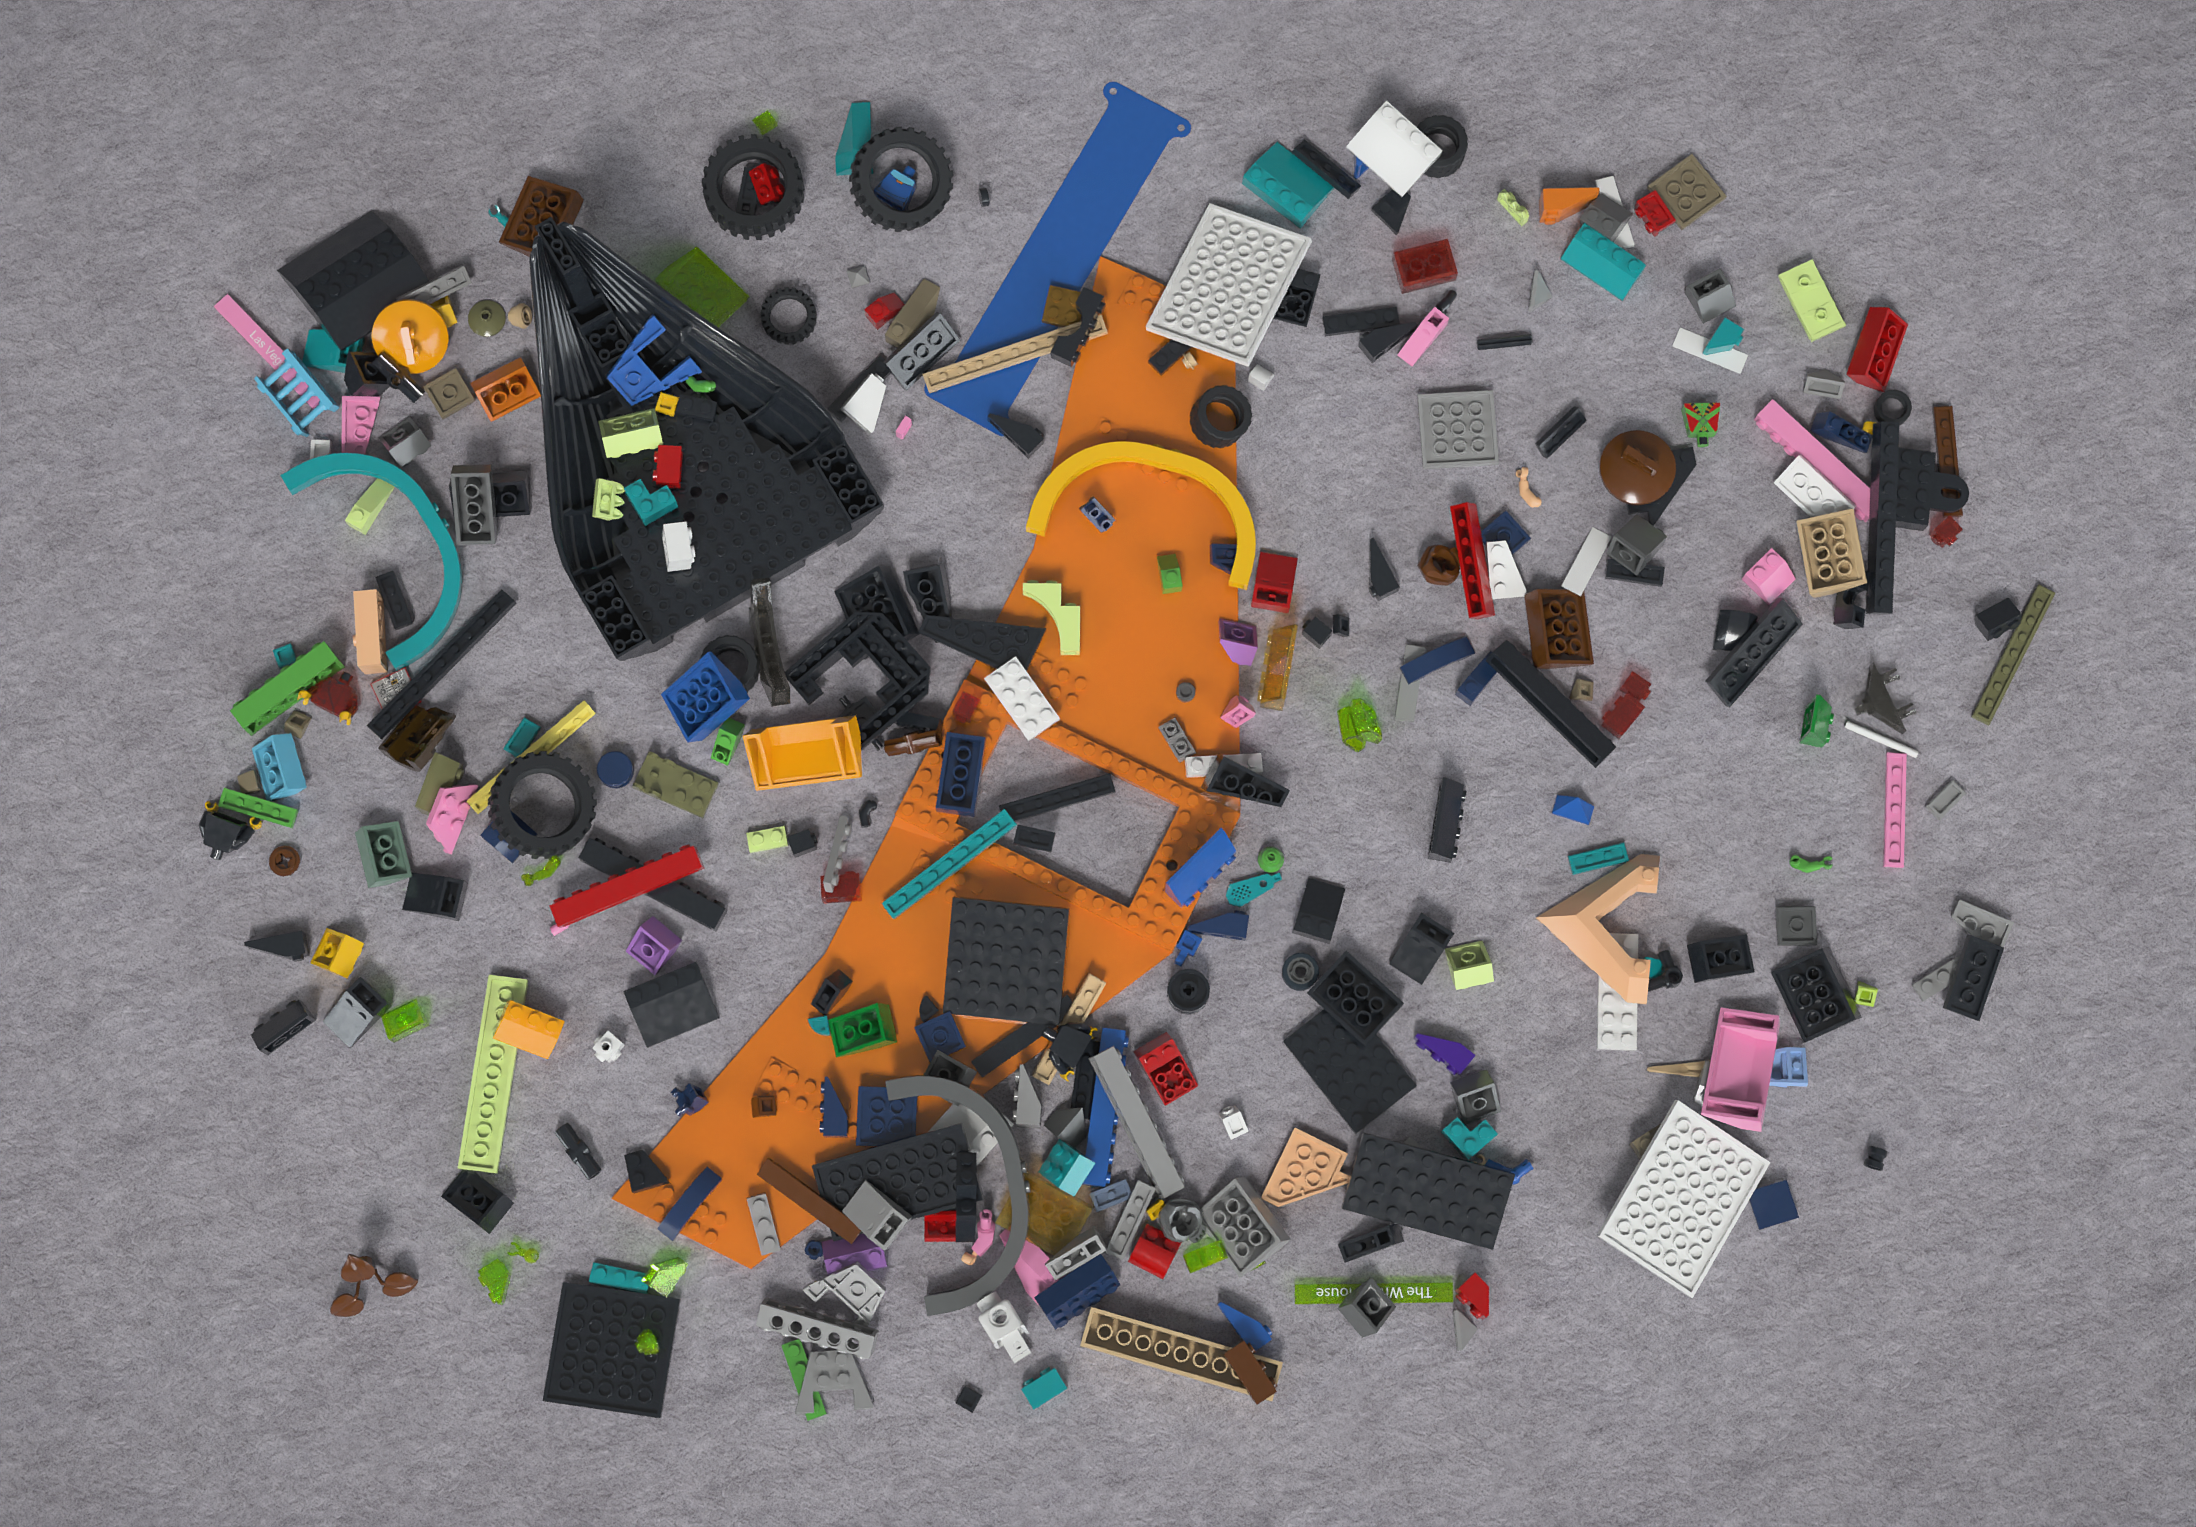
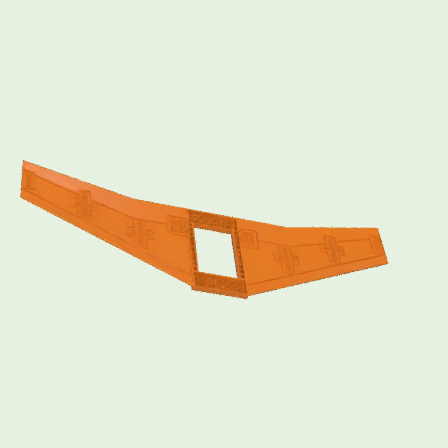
M1101 256L1093 291L1104 296L1106 307L1103 313H1099V315H1102L1108 334L1089 340L1085 347L1082 346L1080 350L1081 356L1075 365L1051 473L1066 459L1086 448L1103 443L1126 441L1152 446L1153 444H1158L1167 450H1180L1182 454L1195 457L1213 466L1237 488L1236 442L1229 447L1212 448L1196 438L1190 425L1192 407L1208 389L1218 385H1227L1236 389L1235 362L1193 347L1188 352L1193 355L1198 363L1194 369H1191V367L1187 369L1182 362L1183 356L1161 376L1148 363V360L1171 339L1147 331L1146 325L1166 286ZM1212 402L1207 405L1206 415L1213 427L1225 432L1234 430L1236 427V417L1227 405L1218 402ZM1113 462L1084 472L1064 489L1056 501L1045 537L1036 535L1034 548L995 622L1047 629L1027 673L1060 720L1035 738L1179 807L1130 907L1119 904L997 843L989 846L896 919H893L881 904L974 833L957 824L961 815L936 812L943 761L942 756L944 754L947 732L986 738L982 776L1007 725L1020 730L984 680L985 677L997 669L976 660L943 720L944 724L941 730L943 737L942 745L928 749L826 953L706 1089L704 1094L709 1103L692 1115L685 1113L650 1153V1159L658 1166L670 1183L634 1194L631 1191L628 1179L611 1199L661 1224L694 1180L706 1167L710 1168L722 1178V1181L688 1220L680 1234L750 1269L754 1268L772 1253L761 1255L747 1197L766 1193L780 1247L815 1222L817 1219L759 1177L757 1173L766 1160L770 1158L820 1195L812 1165L877 1147L856 1146L858 1086L886 1087L885 1081L924 1075L930 1062L914 1027L923 1023L919 1008L922 999L926 995L939 1010L927 1021L944 1014L943 1005L952 898L954 896L1070 908L1062 998L1068 995L1073 1001L1088 973L1106 982L1089 1015L1173 953L1202 893L1198 891L1193 896L1195 900L1188 907L1184 905L1181 908L1165 893L1166 882L1220 828L1230 838L1241 815L1240 798L1205 791L1201 786L1206 777L1186 778L1185 760L1179 763L1158 728L1175 718L1196 752L1190 757L1216 756L1218 753L1221 755L1240 754L1239 727L1235 728L1220 718L1230 700L1236 695L1239 696V664L1232 662L1221 645L1218 623L1219 618L1238 622V588L1229 586L1230 574L1210 564V545L1237 544V537L1230 513L1221 499L1211 489L1189 476L1135 462ZM1092 496L1115 518L1113 525L1102 533L1079 509ZM1176 554L1182 580V591L1162 594L1157 556ZM1029 580H1035L1038 583H1046V581L1051 580L1061 583V606H1065L1066 603H1075L1076 606H1080V655H1061L1060 636L1055 621L1040 603L1023 595V583H1027ZM1184 682L1192 684L1195 688L1193 700L1186 703L1181 702L1176 696L1177 687ZM1169 862H1174L1177 865V869L1170 871L1166 865ZM839 969L853 981L846 994L828 1013V1020L875 1003L888 1004L897 1042L881 1048L837 1058L832 1036H823L816 1033L808 1022L809 1018L824 1016L811 1005V1002L825 979ZM951 1014L966 1048L948 1056L977 1071L971 1063L972 1060L1027 1022ZM1041 1036L984 1077H981L977 1071L970 1087L984 1095L1015 1072L1016 1069H1019L1020 1064L1024 1065L1047 1048L1050 1041ZM825 1077L829 1078L849 1118L848 1138H825L823 1133H820V1121H824V1113H820V1103L824 1101V1093H821V1081L825 1082ZM757 1096H775L776 1116L753 1118L751 1099ZM917 1096L916 1135L927 1133L951 1107L952 1103L938 1096Z

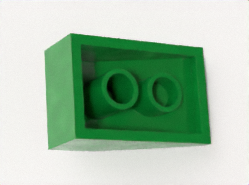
M1816 695L1805 707L1800 744L1822 748L1826 743H1829L1831 732L1828 731L1829 724L1831 725L1833 722L1834 713H1831L1832 706L1821 695Z
M875 1003L828 1020L837 1058L881 1048L897 1042L888 1004Z

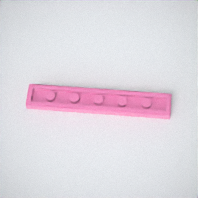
M1886 753L1883 867H1904L1907 753Z

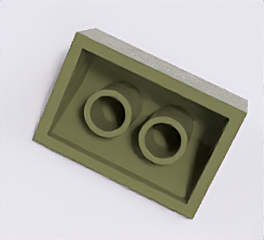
M435 752L415 807L422 814L429 816L439 789L441 787L456 786L458 780H461L463 777V766L459 762Z

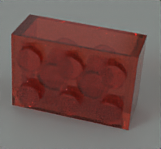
M1448 239L1393 252L1392 262L1402 294L1456 281L1458 271Z

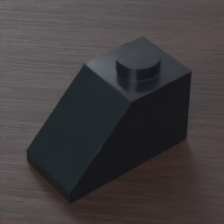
M836 970L825 979L811 1005L824 1016L828 1015L846 994L853 981L841 970Z

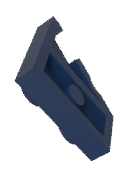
M1211 544L1210 564L1231 575L1237 552V544Z

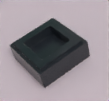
M1340 614L1333 615V634L1342 637L1349 636V617Z
M965 1386L956 1404L973 1413L982 1395Z

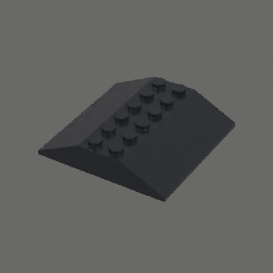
M372 211L277 270L340 351L371 333L378 314L386 306L396 302L397 297L429 282L405 245L392 229Z

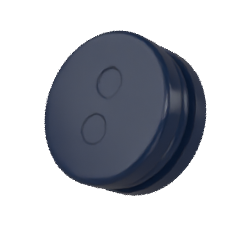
M611 751L604 754L598 761L597 774L604 785L618 789L630 783L634 775V767L627 755L619 751Z

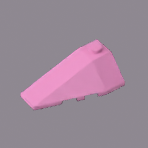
M1011 1224L999 1235L1004 1246L1008 1242ZM1027 1236L1023 1251L1014 1268L1026 1293L1037 1303L1034 1298L1066 1275L1055 1281L1045 1266V1263L1050 1258Z

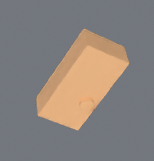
M376 589L353 591L356 635H353V644L357 649V666L364 674L387 673L383 597Z

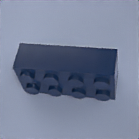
M947 732L936 812L975 817L986 745L985 737Z
M1099 1254L1034 1298L1056 1330L1065 1326L1073 1317L1081 1315L1089 1306L1099 1303L1101 1298L1107 1294L1115 1292L1120 1283L1102 1254Z

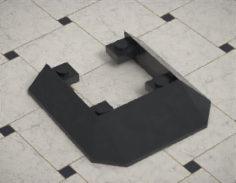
M853 613L783 673V676L798 694L810 705L824 693L814 681L837 661L844 657L854 668L868 656L889 682L876 692L885 706L859 727L861 751L928 695L931 667L883 613Z

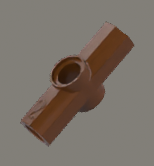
M938 729L921 733L915 731L901 737L885 740L884 750L888 756L904 753L908 755L915 754L924 749L941 746L943 737Z

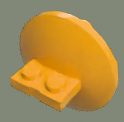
M403 299L389 304L378 314L372 328V343L377 355L379 356L382 352H385L398 366L406 367L410 374L422 373L435 367L444 357L448 347L449 333L445 320L434 307L423 301Z

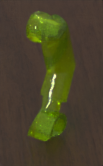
M552 856L542 870L536 871L534 874L521 875L525 885L532 886L534 880L539 881L550 878L561 864L559 856Z

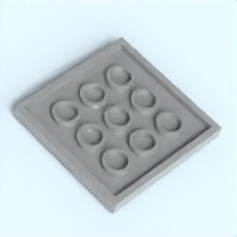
M1493 390L1417 395L1423 469L1499 464Z

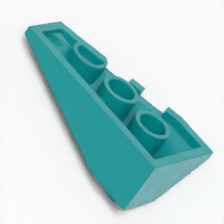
M870 102L851 104L835 156L836 176L852 174V169L850 168L851 164L855 161V155L872 138Z

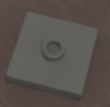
M1784 906L1775 908L1777 946L1817 945L1815 906Z

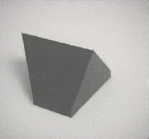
M1083 1107L1056 1110L1044 1124L1058 1139L1074 1148L1086 1137Z

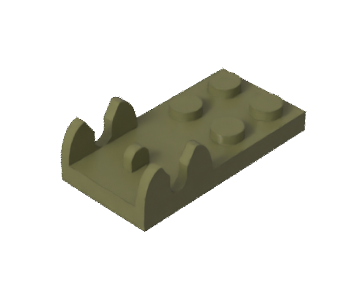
M648 751L632 788L703 819L719 783Z

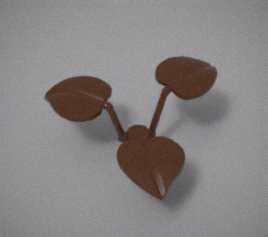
M348 1254L347 1260L341 1269V1277L347 1282H357L356 1292L354 1296L349 1293L338 1296L332 1302L330 1312L332 1315L339 1317H351L359 1314L364 1308L363 1300L358 1298L361 1280L371 1279L373 1275L376 1276L381 1285H384L382 1292L391 1297H398L409 1293L417 1285L418 1279L413 1278L407 1273L394 1272L383 1281L377 1269L373 1266L371 1257H358Z

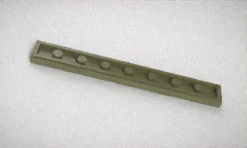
M2039 584L2036 586L2021 616V624L2015 628L1971 716L1972 718L1988 726L1990 725L2055 592Z

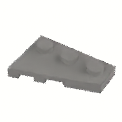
M1958 899L1951 916L1970 935L2004 947L2014 924L2012 921Z

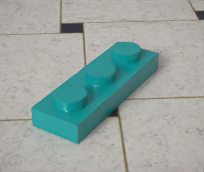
M593 1262L589 1282L648 1294L652 1275Z

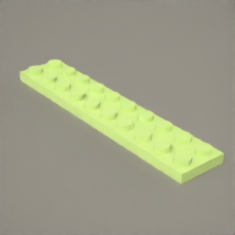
M496 975L488 976L458 1169L498 1174L518 1048L493 1039V1035L507 1001L512 1000L525 1005L528 986L527 979Z

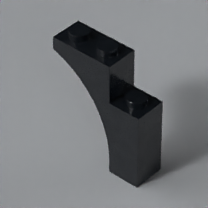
M956 1152L955 1242H975L976 1152Z

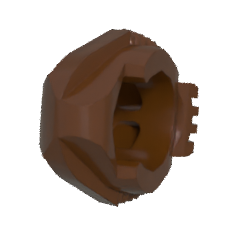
M1437 544L1428 546L1418 560L1417 566L1426 582L1434 585L1448 586L1457 579L1460 573V563L1456 547L1449 549L1446 546Z

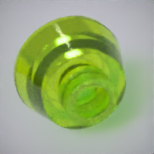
M644 1329L637 1337L638 1341L635 1342L639 1353L644 1352L645 1355H651L659 1352L658 1342L650 1329Z

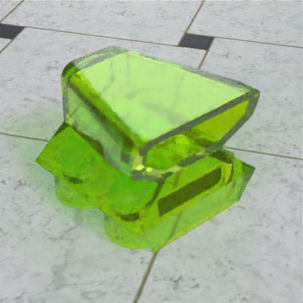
M1362 698L1352 699L1349 706L1337 711L1343 744L1355 752H1360L1365 748L1366 741L1375 744L1380 743L1383 735L1377 723V714L1372 705Z

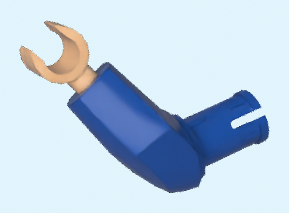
M1481 1154L1476 1156L1482 1159V1165L1514 1173L1515 1178L1512 1185L1518 1184L1522 1176L1533 1170V1166L1527 1159L1516 1167L1509 1168L1491 1159L1485 1161V1157Z

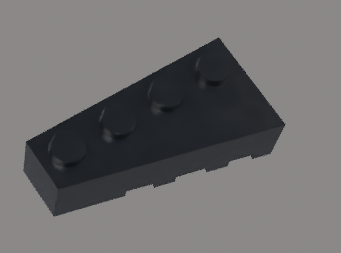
M1219 753L1201 786L1202 789L1208 792L1282 807L1290 792L1286 787Z

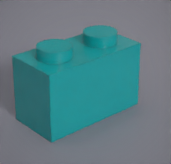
M1048 1367L1040 1372L1041 1377L1035 1381L1032 1377L1023 1383L1024 1387L1021 1390L1033 1410L1067 1390L1066 1385L1055 1368L1051 1370Z

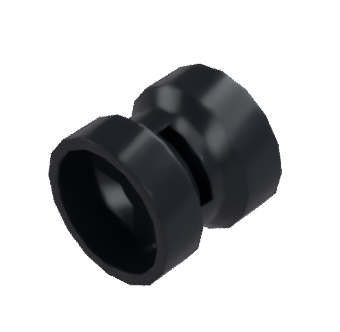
M1869 1146L1867 1150L1868 1158L1865 1159L1863 1165L1874 1170L1883 1171V1160L1887 1157L1888 1151Z

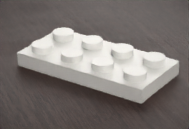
M1801 454L1774 482L1810 517L1854 509L1856 507L1851 500Z
M1016 656L984 678L1028 741L1060 720Z

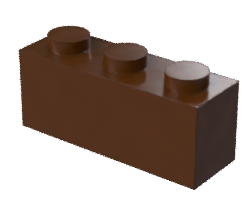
M1243 1341L1223 1355L1254 1403L1258 1405L1276 1393L1275 1388L1278 1385L1272 1376L1268 1378L1264 1371L1267 1368L1261 1359L1257 1361L1253 1354L1256 1351L1250 1342L1246 1344Z

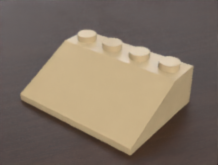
M1854 509L1797 520L1809 594L1813 598L1835 594L1867 583Z

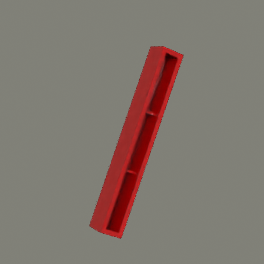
M690 844L679 848V852L674 854L668 852L661 855L662 859L654 861V859L644 862L643 867L638 869L632 867L625 870L626 874L619 876L615 874L608 877L607 882L602 884L596 882L589 885L590 889L583 891L579 889L572 892L571 897L566 899L560 897L553 900L554 904L549 906L557 927H566L705 869L697 847L690 846Z

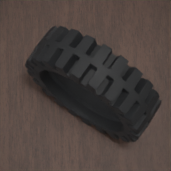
M784 287L783 290L779 288L777 292H771L770 296L765 298L760 312L762 326L766 334L780 344L783 342L785 345H789V343L794 345L798 341L802 342L805 337L808 338L810 336V333L814 331V326H816L817 314L812 299L802 290L798 291L794 287L792 289ZM781 300H797L803 304L807 311L805 324L796 332H781L771 323V310Z

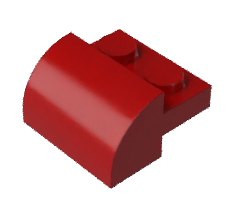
M1146 1224L1128 1262L1164 1279L1182 1242H1174L1166 1238L1163 1231Z

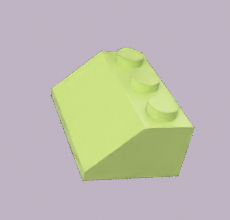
M655 408L599 421L607 458H617L627 453H638L644 449H656L658 445H663Z

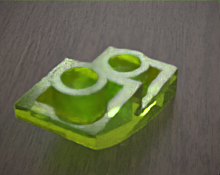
M1221 1240L1183 1255L1190 1274L1228 1258Z

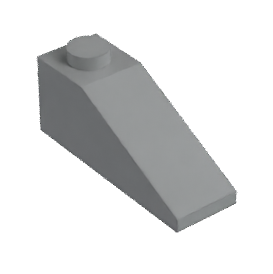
M1093 1226L1074 1238L1048 1260L1045 1266L1056 1281L1106 1251L1105 1243Z

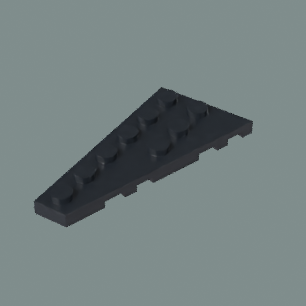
M926 615L918 633L995 669L1000 668L1016 656L1027 672L1047 629Z

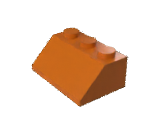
M521 357L470 383L491 422L541 397Z

